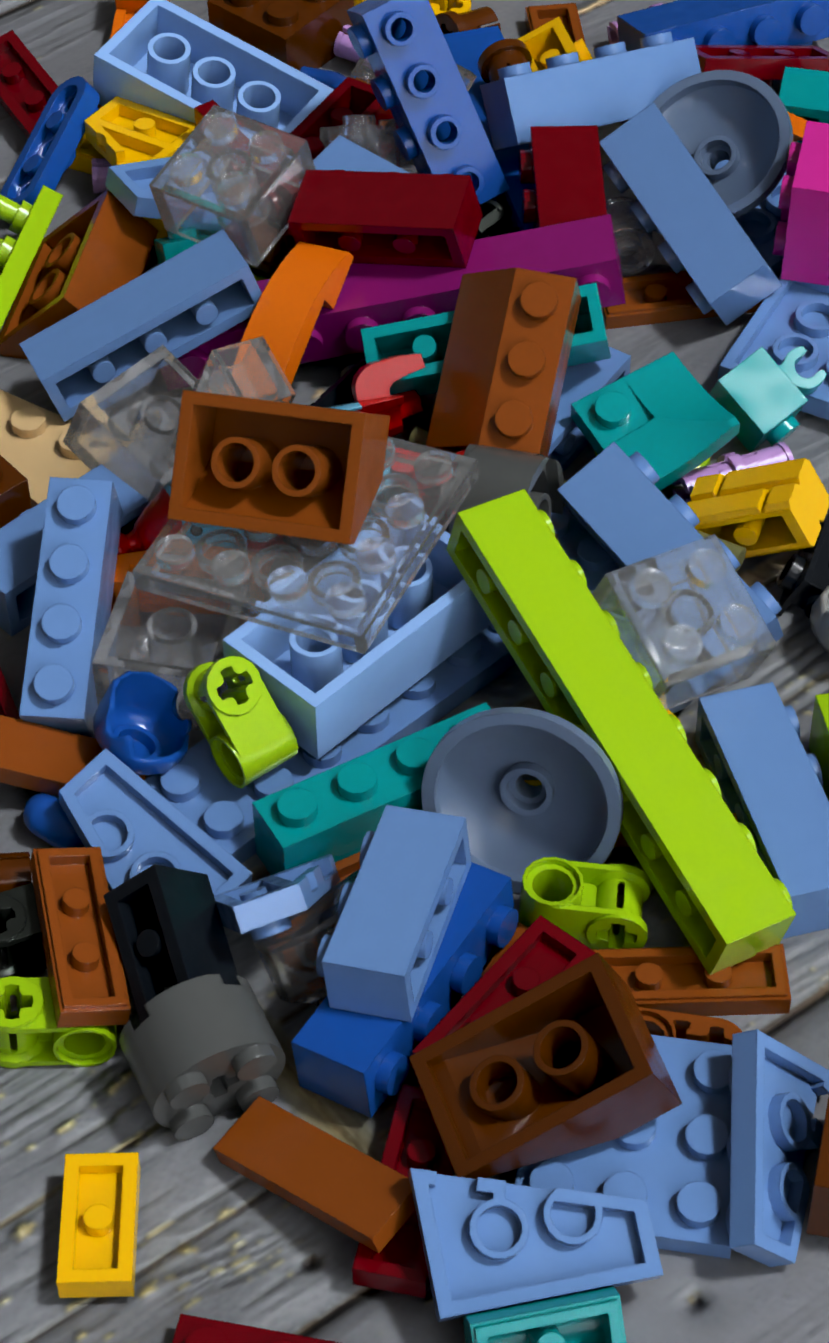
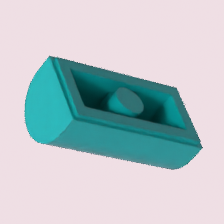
M614 1286L465 1315L463 1318L466 1343H627L620 1294Z

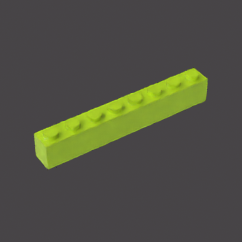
M525 489L457 512L446 548L447 552L546 712L559 716L583 730L600 746L611 761L617 773L623 794L624 809L620 832L709 975H712L729 966H734L752 958L765 949L779 945L796 916L787 888L779 879L773 878L757 853L756 843L750 830L743 823L737 822L722 798L721 789L716 777L709 769L701 766L687 744L686 733L681 722L674 715L668 714L653 690V683L647 669L640 662L634 661L620 639L615 619L608 611L601 609L587 587V580L583 569L578 562L569 559L556 539L555 530L549 516L543 510L537 509Z

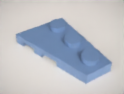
M106 748L59 790V804L84 847H101L107 884L110 891L154 864L207 874L214 896L252 882L253 873Z
M758 1029L732 1034V1062L728 1068V1085L731 1091V1132L727 1138L726 1149L730 1162V1203L726 1209L725 1222L729 1234V1248L768 1267L795 1264L810 1193V1186L802 1169L806 1150L819 1148L823 1125L817 1118L813 1119L817 1096L829 1094V1070Z
M409 1168L408 1176L438 1322L611 1286L618 1287L658 1279L663 1276L647 1199L558 1187L555 1189L510 1184L506 1183V1180L483 1177L472 1179L437 1174V1171Z

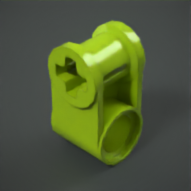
M228 656L215 662L200 664L188 673L183 686V696L186 705L208 741L217 766L227 780L235 787L244 788L298 754L299 747L293 729L278 710L261 679L259 671L252 662L240 656ZM242 675L245 677V680L240 681L238 676ZM225 680L228 689L225 690L220 697L218 695L217 688L220 687ZM205 696L207 701H201L200 697Z
M543 857L533 861L523 874L518 922L530 927L541 915L590 949L643 948L648 939V928L642 919L643 903L647 901L651 893L650 879L643 870L628 864L607 865L570 861L558 857ZM621 883L625 886L624 895L617 894L618 885ZM613 924H620L619 934L617 935L613 934Z
M8 976L0 978L1 1067L13 1069L50 1065L90 1067L107 1062L115 1055L117 1048L116 1025L57 1028L49 977ZM11 995L17 997L18 1011L11 1012ZM9 1034H16L17 1049L15 1050L10 1047Z

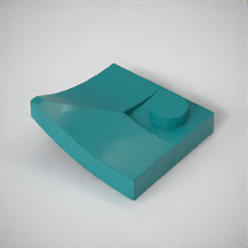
M674 351L571 404V418L597 454H600L613 442L628 457L636 451L639 452L660 477V480L654 484L660 491L711 457L739 434L740 422L737 418L721 406L700 385Z

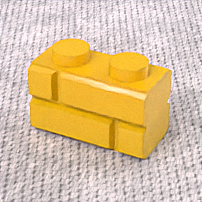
M801 458L728 472L726 475L714 474L698 477L690 494L691 501L687 502L700 520V523L694 527L696 530L745 547V558L814 547L821 530L820 522H824L829 508V495L810 460Z

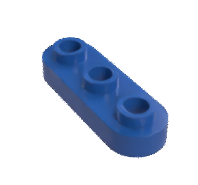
M72 77L53 92L1 190V195L20 205L23 200L33 205L43 185L55 191L64 171L71 166L76 158V148L85 132L84 120L99 110L100 95L83 77Z

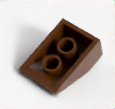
M598 952L409 1057L457 1177L487 1178L618 1139L682 1104L628 984Z

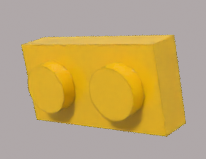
M138 1152L65 1154L56 1278L59 1298L134 1297L141 1171Z

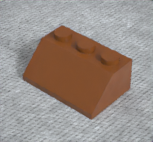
M107 189L43 238L1 331L0 354L6 357L28 359L19 343L144 274L153 262L154 256L150 252L159 231L143 217L133 216Z
M508 268L462 275L425 449L430 448L431 452L450 455L465 450L469 444H477L548 456L581 303L577 278L522 268Z
M183 390L167 519L352 545L358 537L383 480L390 416Z

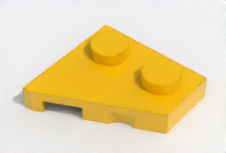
M118 96L84 120L86 140L112 166L196 153L192 142V135L196 132L195 123Z

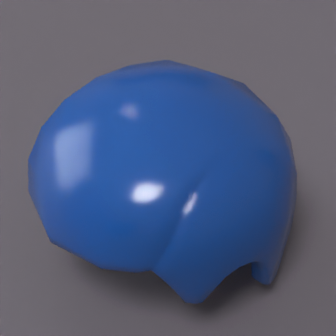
M127 671L114 679L105 691L93 717L94 735L101 750L108 749L138 776L163 774L180 763L187 754L189 733L193 722L191 719L183 720L177 712L176 700L179 693L178 689L172 683L150 672Z

